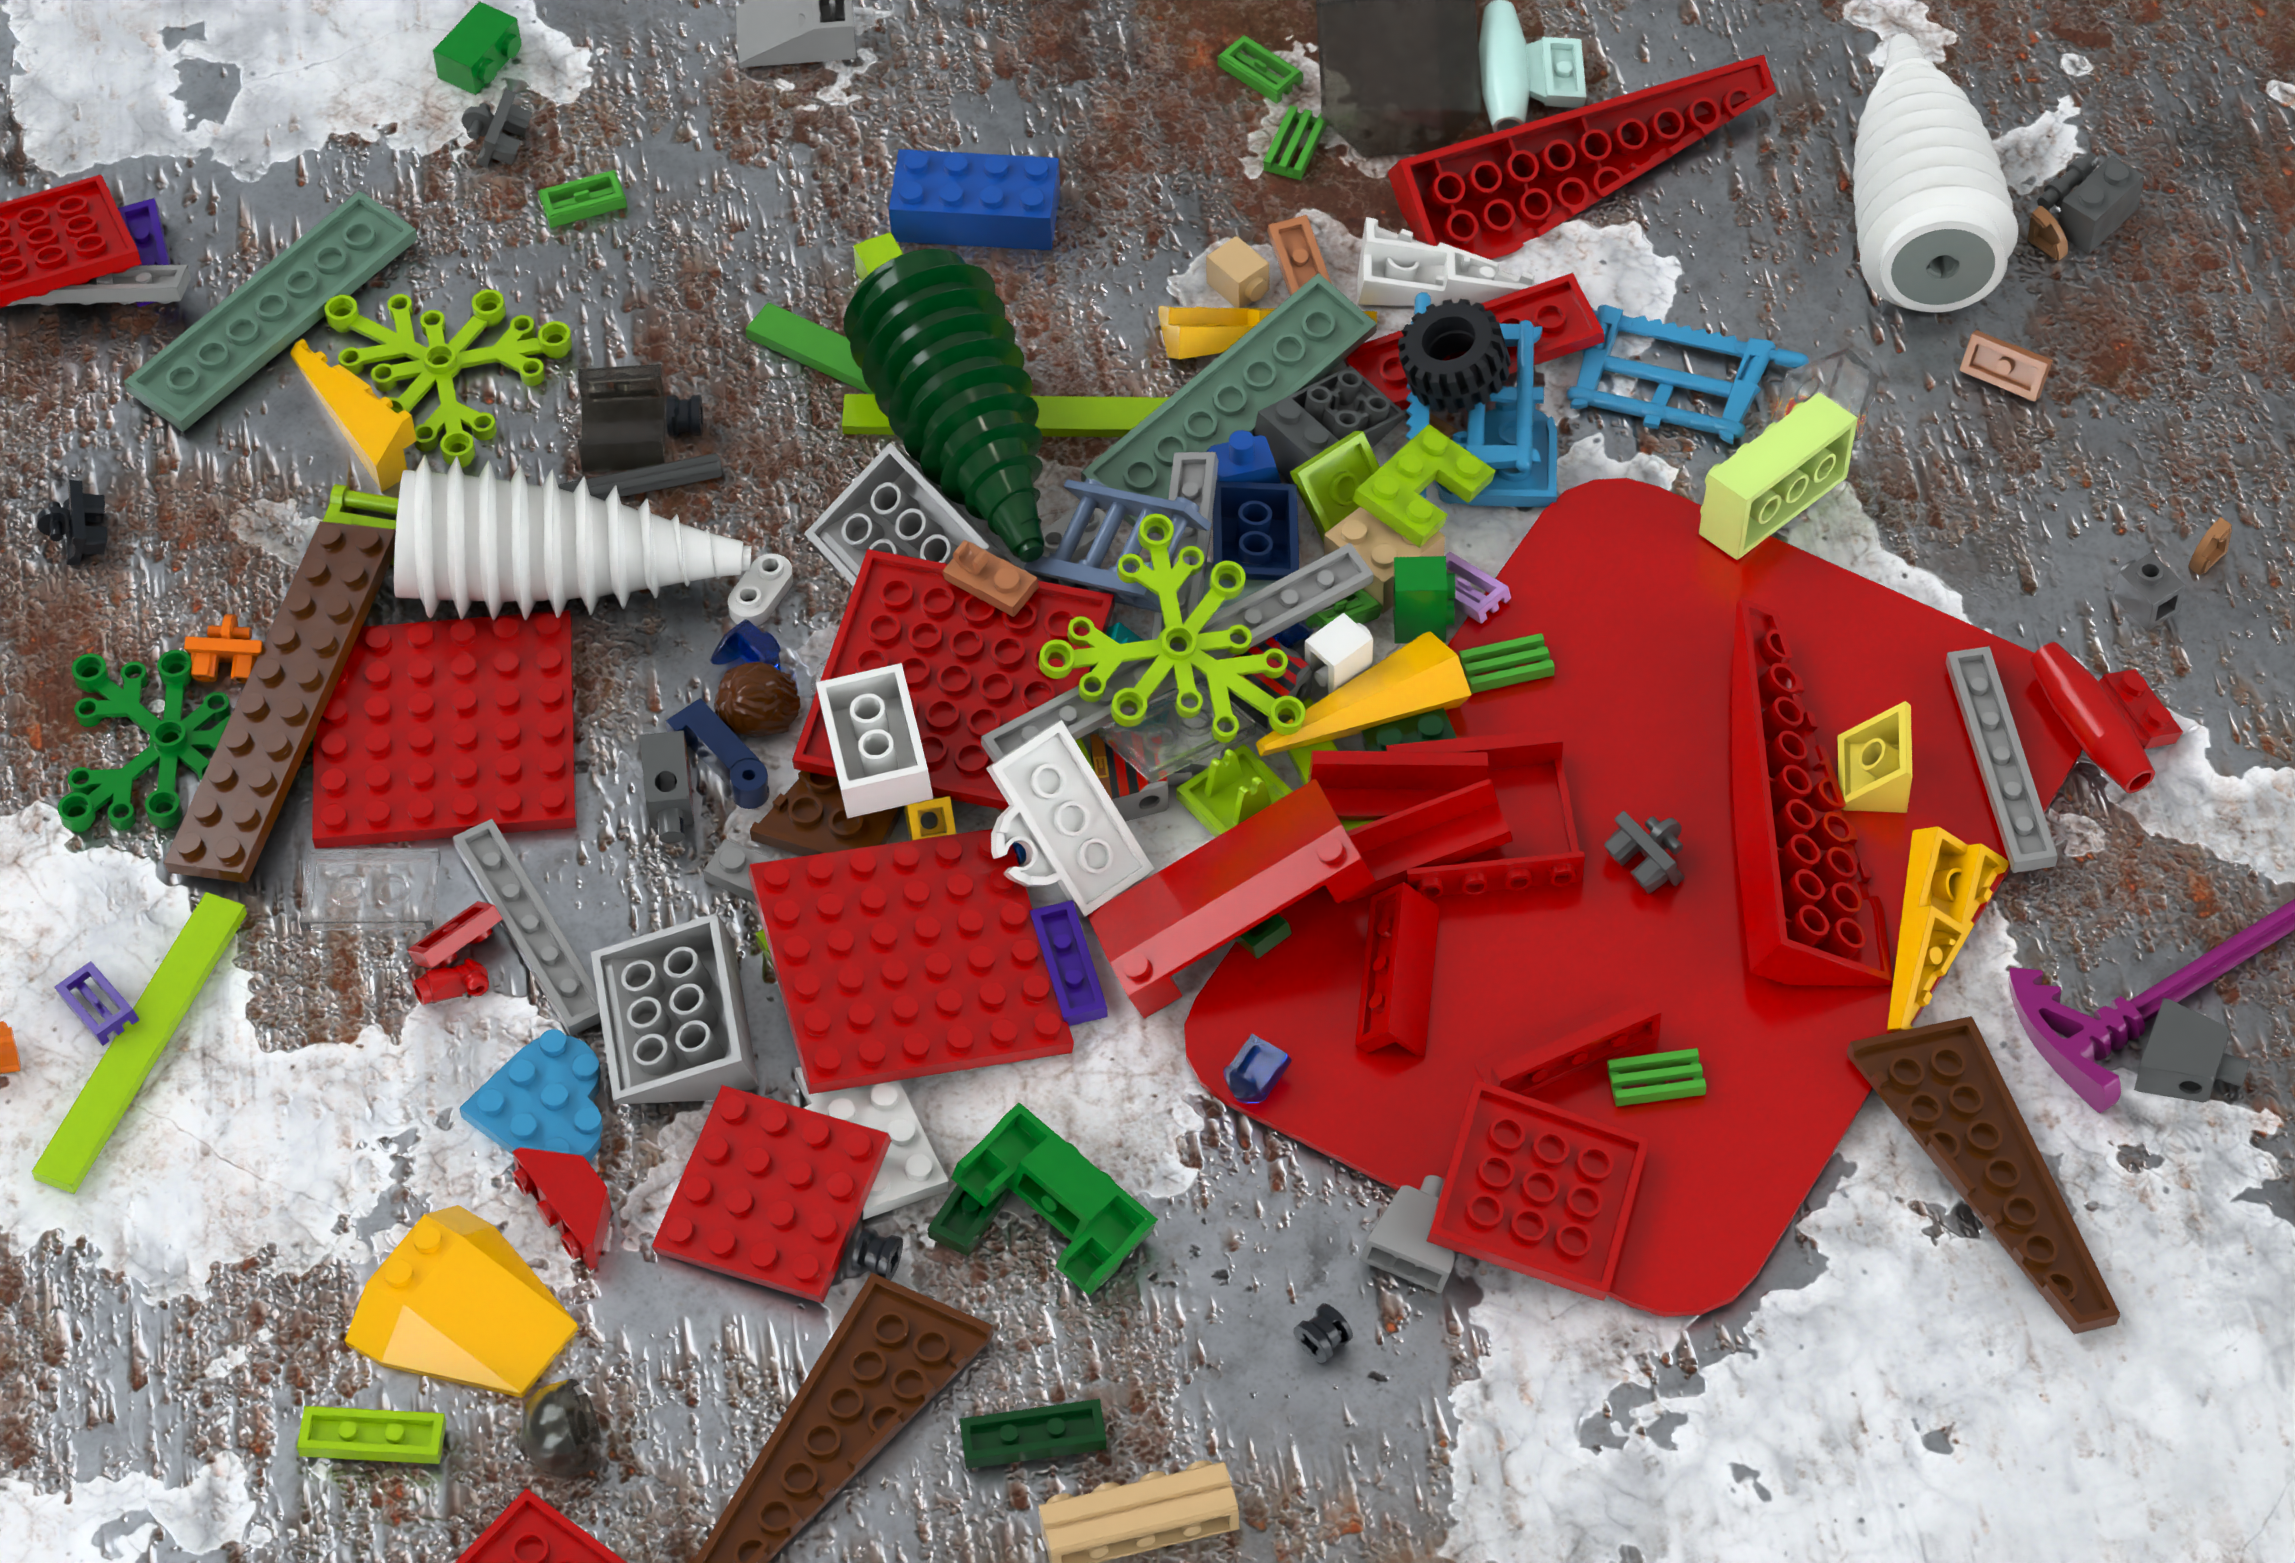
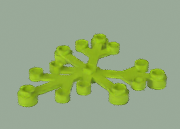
M492 289L482 290L475 294L472 299L474 315L448 344L445 343L443 334L446 331L443 313L438 310L424 312L420 317V324L423 334L428 338V348L415 342L411 322L414 312L412 301L405 294H396L389 298L387 302L389 316L395 321L397 333L359 315L357 302L351 296L337 295L329 299L325 304V314L330 327L338 332L353 330L382 344L361 349L349 347L339 353V364L354 375L359 374L364 369L365 364L401 357H408L414 360L394 365L379 364L371 371L374 388L383 392L392 390L397 385L398 380L417 377L399 398L387 397L393 403L391 408L396 413L403 410L410 412L432 386L437 383L441 405L423 424L414 428L417 439L414 445L423 452L434 450L439 444L438 433L445 426L446 434L440 442L443 459L446 463L452 465L457 456L461 468L468 466L476 453L473 437L468 432L463 431L461 423L471 427L473 436L481 441L489 440L497 433L495 418L492 414L487 412L480 413L457 402L452 378L459 373L461 368L498 362L519 372L521 381L525 385L536 386L545 379L544 365L537 358H527L525 356L544 353L549 358L560 359L566 356L572 347L570 328L565 323L559 321L548 322L539 329L538 337L534 338L536 335L534 320L530 316L519 315L511 320L510 328L494 346L465 351L486 327L500 324L506 315L503 295ZM400 306H404V307H405V308H403V309H396L397 307H400ZM432 322H437L435 325H428ZM523 327L528 328L526 330H518ZM349 360H356L353 363H346ZM531 370H536V371H537V372L532 373V374L527 373V372H529V371H531ZM382 376H389L386 379H379ZM481 425H489L486 428H478ZM423 436H431L428 439H420Z
M1155 513L1144 517L1138 531L1140 545L1150 552L1153 570L1144 564L1140 556L1132 553L1123 555L1119 559L1117 566V575L1121 581L1130 584L1138 582L1159 596L1165 629L1160 632L1158 638L1119 644L1096 629L1089 618L1079 616L1070 621L1067 637L1075 646L1083 647L1088 645L1091 648L1073 650L1069 643L1056 639L1045 643L1040 651L1039 668L1043 674L1053 679L1066 677L1074 668L1095 666L1091 672L1084 674L1079 682L1078 693L1087 702H1097L1103 697L1106 682L1122 662L1156 658L1134 688H1123L1113 697L1111 705L1112 718L1116 723L1124 727H1133L1143 721L1147 710V700L1172 668L1174 669L1178 689L1175 709L1183 718L1190 719L1196 717L1201 711L1203 698L1196 690L1192 667L1206 675L1215 717L1211 732L1213 737L1219 742L1227 743L1234 740L1239 729V721L1232 713L1228 690L1268 716L1271 727L1280 734H1294L1301 729L1306 711L1299 699L1293 696H1282L1275 699L1240 676L1263 673L1266 677L1272 679L1281 677L1285 673L1288 664L1287 655L1282 650L1272 648L1264 654L1219 660L1205 653V651L1227 649L1232 654L1240 655L1247 652L1250 647L1252 634L1243 625H1233L1228 630L1200 633L1225 600L1234 599L1243 591L1246 575L1244 569L1238 563L1222 561L1214 566L1209 580L1210 590L1184 623L1182 622L1176 592L1189 576L1196 575L1202 570L1204 554L1198 547L1186 546L1179 552L1177 563L1171 569L1167 548L1172 542L1174 526L1171 520L1162 514ZM1157 533L1161 535L1162 540L1154 541L1149 539L1147 535ZM1187 556H1192L1197 559L1198 563L1196 565H1188L1183 559ZM1133 564L1137 567L1138 571L1128 573L1123 569V566ZM1229 580L1233 583L1234 587L1225 588L1219 582ZM1076 627H1084L1089 633L1085 636H1078L1073 630ZM1240 635L1246 642L1235 644L1232 642L1231 637ZM1180 643L1185 647V650L1178 652L1171 649L1170 645ZM1059 659L1064 665L1062 667H1053L1049 665L1048 661ZM1276 659L1282 666L1272 668L1266 661ZM1095 683L1100 689L1096 692H1090L1085 689L1084 685ZM1192 699L1196 702L1197 706L1187 708L1183 706L1181 701ZM1131 707L1135 710L1136 714L1133 716L1124 715L1120 709ZM1280 715H1289L1294 722L1286 724L1281 722L1278 717ZM1228 723L1232 726L1233 730L1223 732L1217 725Z

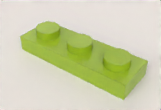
M304 1406L297 1450L299 1457L440 1464L447 1421L444 1413Z

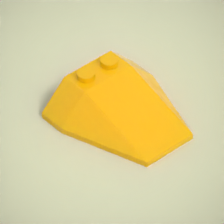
M456 1205L424 1214L367 1281L347 1332L345 1343L382 1367L523 1398L579 1328L574 1319L498 1229L470 1211Z

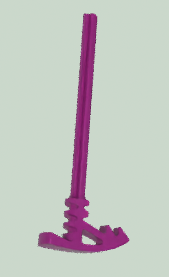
M2295 899L2130 1001H2126L2122 996L2115 998L2111 1001L2110 1007L2103 1006L2094 1012V1018L2060 1004L2061 987L2042 985L2043 971L2010 968L2009 987L2014 1008L2030 1041L2054 1071L2089 1106L2098 1113H2102L2118 1102L2121 1094V1083L2117 1074L2094 1063L2095 1060L2105 1059L2110 1056L2111 1050L2121 1049L2127 1045L2128 1040H2134L2142 1036L2145 1032V1022L2158 1015L2163 998L2170 999L2176 1003L2295 930ZM2056 1032L2064 1035L2068 1039L2061 1038Z

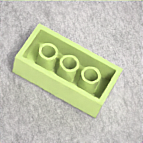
M1820 392L1805 403H1798L1790 414L1777 423H1771L1764 430L1763 434L1750 443L1742 444L1733 456L1722 464H1715L1709 470L1705 478L1704 502L1700 509L1702 516L1699 534L1734 559H1740L1769 535H1772L1847 478L1858 418Z

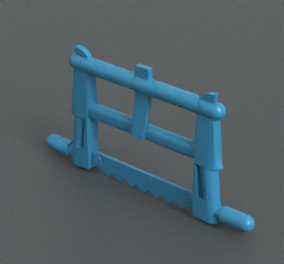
M1421 292L1416 295L1414 315L1417 312L1423 314L1427 311L1426 307L1431 305L1429 294ZM1523 320L1519 324L1499 323L1506 346H1517V387L1503 386L1498 394H1490V401L1516 404V445H1484L1485 404L1483 405L1479 402L1474 405L1475 409L1468 411L1467 445L1460 446L1493 469L1517 467L1519 471L1526 472L1531 469L1532 464L1541 465L1539 452L1532 448L1533 404L1544 403V387H1533V346L1542 335V326L1534 327L1533 323L1529 320ZM1412 391L1407 397V401L1412 404L1406 410V413L1411 416L1406 422V426L1411 428L1406 434V439L1409 441L1429 424L1430 404L1426 406L1421 404L1418 397L1414 396ZM1427 487L1419 494L1425 499Z
M1600 305L1597 311L1593 310L1604 331V342L1582 349L1583 361L1577 385L1570 387L1566 395L1572 401L1570 404L1571 409H1583L1587 406H1593L1645 418L1643 422L1644 427L1659 430L1661 422L1719 434L1723 441L1733 444L1734 438H1741L1746 433V428L1742 422L1755 396L1761 391L1757 384L1769 361L1775 362L1776 365L1800 370L1808 366L1809 359L1803 353L1780 348L1775 350L1776 345L1769 340L1749 338L1748 342L1738 341L1735 335L1722 337L1720 332L1708 334L1705 328L1693 331L1690 325L1678 328L1675 322L1663 324L1660 319L1648 321L1645 315L1631 318L1623 315L1622 309ZM1621 331L1734 355L1742 358L1733 383L1610 356L1617 335ZM1604 371L1659 383L1651 402L1597 391ZM1674 387L1728 398L1722 418L1667 406Z

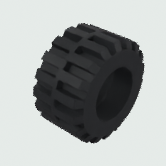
M1452 299L1443 300V305L1435 307L1433 303L1427 306V311L1423 314L1417 312L1412 317L1413 324H1406L1402 330L1404 337L1399 338L1398 348L1400 352L1398 354L1413 395L1418 397L1421 404L1424 406L1430 404L1432 410L1441 412L1443 408H1447L1448 413H1458L1460 408L1470 411L1475 409L1474 405L1479 402L1483 405L1491 400L1490 394H1498L1503 388L1501 381H1507L1510 374L1508 367L1511 366L1499 322H1497L1495 315L1490 310L1486 311L1484 305L1478 302L1471 306L1469 300L1460 299L1458 303H1453ZM1467 351L1456 359L1443 361L1450 354Z

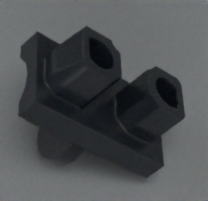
M69 480V499L63 502L62 507L59 502H50L48 508L43 509L37 515V528L41 533L50 536L52 541H60L63 539V535H65L67 565L79 566L82 554L105 553L108 540L107 527L85 525V522L102 523L105 514L104 495L83 493L82 481Z

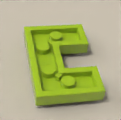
M1428 424L1356 489L1352 501L1420 548L1444 526L1448 514L1419 494L1435 480L1469 503L1492 482L1496 470Z

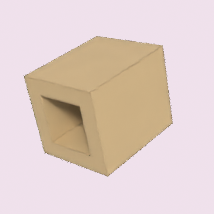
M1236 235L1206 256L1207 284L1235 308H1243L1252 301L1261 299L1269 290V262Z

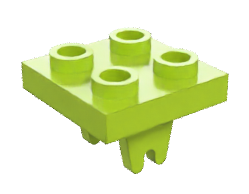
M1242 744L1235 750L1227 749L1224 757L1220 760L1217 757L1213 758L1208 768L1177 787L1176 798L1216 838L1293 791L1245 744Z

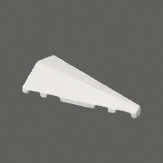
M1366 217L1357 277L1358 305L1414 306L1416 295L1425 292L1429 294L1431 304L1434 303L1435 306L1443 305V300L1452 299L1453 303H1458L1460 299L1469 300L1472 306L1476 302L1481 304L1538 284L1534 282V275L1523 272L1521 277L1499 270L1498 262L1442 242L1438 246L1422 243L1413 239V232L1402 229L1400 234L1378 227L1377 219Z

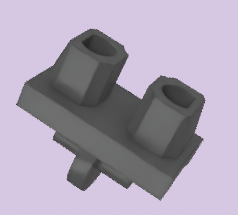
M505 88L495 115L490 112L491 107L486 103H481L479 107H469L464 111L462 124L469 131L468 137L477 140L480 136H485L476 164L487 168L490 159L493 158L512 165L521 140L502 133V130L505 129L523 137L533 113L513 104L516 92Z
M1624 810L1614 819L1619 829L1612 834L1604 844V847L1621 866H1624L1639 851L1646 857L1631 874L1648 894L1662 886L1667 880L1676 887L1685 879L1683 874L1676 868L1677 863L1664 851L1668 848L1675 855L1683 849V844L1677 839L1681 833L1682 826L1676 819L1668 818L1660 822L1655 816L1650 817L1645 822V826L1651 831L1650 835Z

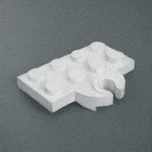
M1062 720L1053 723L986 768L1009 804V807L997 818L991 833L993 859L1007 855L1008 849L1013 842L1021 844L1026 851V861L1021 867H1009L1003 873L1009 880L1028 887H1042L1057 882L1068 901L1073 900L1079 918H1082L1155 870Z
M795 1068V1079L808 1104L804 1109L887 1132L892 1140L861 1212L863 1220L948 1191V1179L899 1080L809 1094L802 1068Z

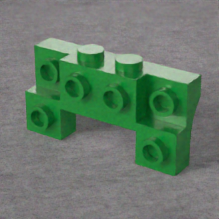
M1017 1103L1008 1111L990 1133L957 1163L951 1176L954 1182L984 1207L988 1206L1007 1187L1010 1188L1068 1237L1072 1243L1062 1251L1055 1267L1089 1296L1118 1271L1122 1261L1151 1234L1158 1221L1153 1214L1120 1188L1107 1173L1100 1171L1082 1156L1074 1145L1063 1140L1021 1103Z

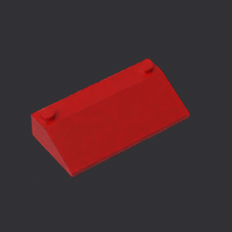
M1315 778L1100 906L1087 916L1125 993L1145 1019L1183 996L1172 975L1324 885L1338 904L1376 880Z

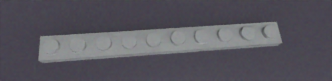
M1348 543L1215 613L1200 633L1228 630L1233 625H1243L1252 634L1249 647L1251 648L1372 584L1374 573L1353 545ZM1240 635L1231 637L1232 642L1235 644L1246 642ZM1180 643L1170 645V648L1175 651L1181 652L1185 650V647ZM1227 649L1205 651V653L1216 660L1236 656ZM1156 658L1122 662L1106 682L1104 695L1099 701L1087 702L1083 700L1078 693V685L981 736L982 747L994 763L1060 720L1063 721L1074 740L1087 735L1114 720L1111 715L1114 695L1123 688H1134ZM1192 667L1194 677L1202 674V672ZM1173 668L1147 702L1177 687ZM1095 683L1084 685L1085 689L1090 692H1096L1100 689ZM1123 707L1120 709V711L1123 714H1126L1134 710L1131 707Z

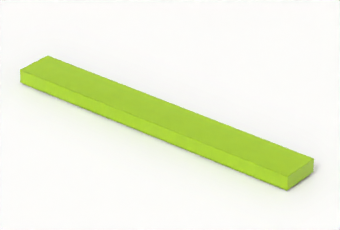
M844 394L843 434L895 435L889 425L888 417L879 409L875 401V394ZM1030 396L1035 400L1039 408V415L1035 426L1041 430L1043 436L1123 437L1170 398Z
M205 892L134 1006L133 1010L138 1016L139 1021L133 1025L127 1021L122 1025L125 1031L118 1036L116 1035L33 1168L34 1180L72 1194L76 1193L246 917L247 911L244 904Z

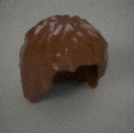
M751 662L738 665L729 669L720 681L718 692L714 699L713 707L715 714L734 733L744 737H762L788 732L790 724L796 719L800 709V697L797 695L798 689L795 688L796 682L791 680L790 674L781 672L771 664Z

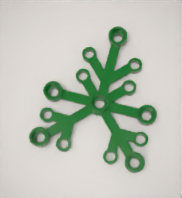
M170 650L164 653L157 662L161 681L166 685L163 720H159L140 704L142 689L149 682L146 667L141 662H129L122 667L120 674L124 684L123 689L109 679L105 660L100 655L93 653L84 654L73 662L71 670L76 685L89 693L98 692L106 699L97 701L94 698H83L79 700L74 707V711L80 725L93 727L99 724L102 718L128 717L148 733L150 737L149 747L121 769L90 770L86 767H78L69 773L67 780L72 793L64 796L57 807L61 823L65 828L73 832L86 831L95 820V812L112 798L113 803L107 811L111 826L117 830L131 828L136 822L135 811L131 804L133 782L158 762L157 790L150 793L146 798L145 809L149 821L155 826L171 828L178 823L183 813L179 796L176 793L178 759L193 770L201 782L210 761L195 748H211L215 751L232 714L228 696L222 692H213L205 697L201 706L182 720L184 688L193 678L191 675L192 661L188 653L182 650ZM133 674H141L137 678H129ZM217 704L223 705L219 709H212V707ZM94 710L91 714H83L85 711ZM210 720L221 721L211 730L198 731ZM316 731L312 737V740L308 746L307 751L313 747V738L316 735ZM79 780H88L84 784H76ZM120 813H128L123 818H116Z

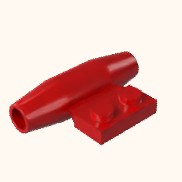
M2057 642L2048 643L2039 648L2032 655L2030 665L2050 706L2087 756L2126 793H2135L2145 788L2155 777V770L2144 749L2175 744L2183 733L2168 709L2163 706L2147 685L2146 680L2136 669L2104 674L2097 681L2094 675Z

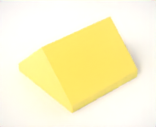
M1904 701L1837 735L1838 783L1846 803L1843 810L1907 813L1912 782L1911 705Z

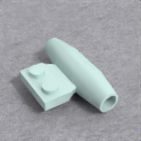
M1495 0L1487 4L1484 8L1478 47L1482 97L1493 132L1525 124L1529 97L1543 102L1544 106L1584 107L1586 87L1581 39L1542 37L1541 40L1526 44L1514 5L1506 0Z

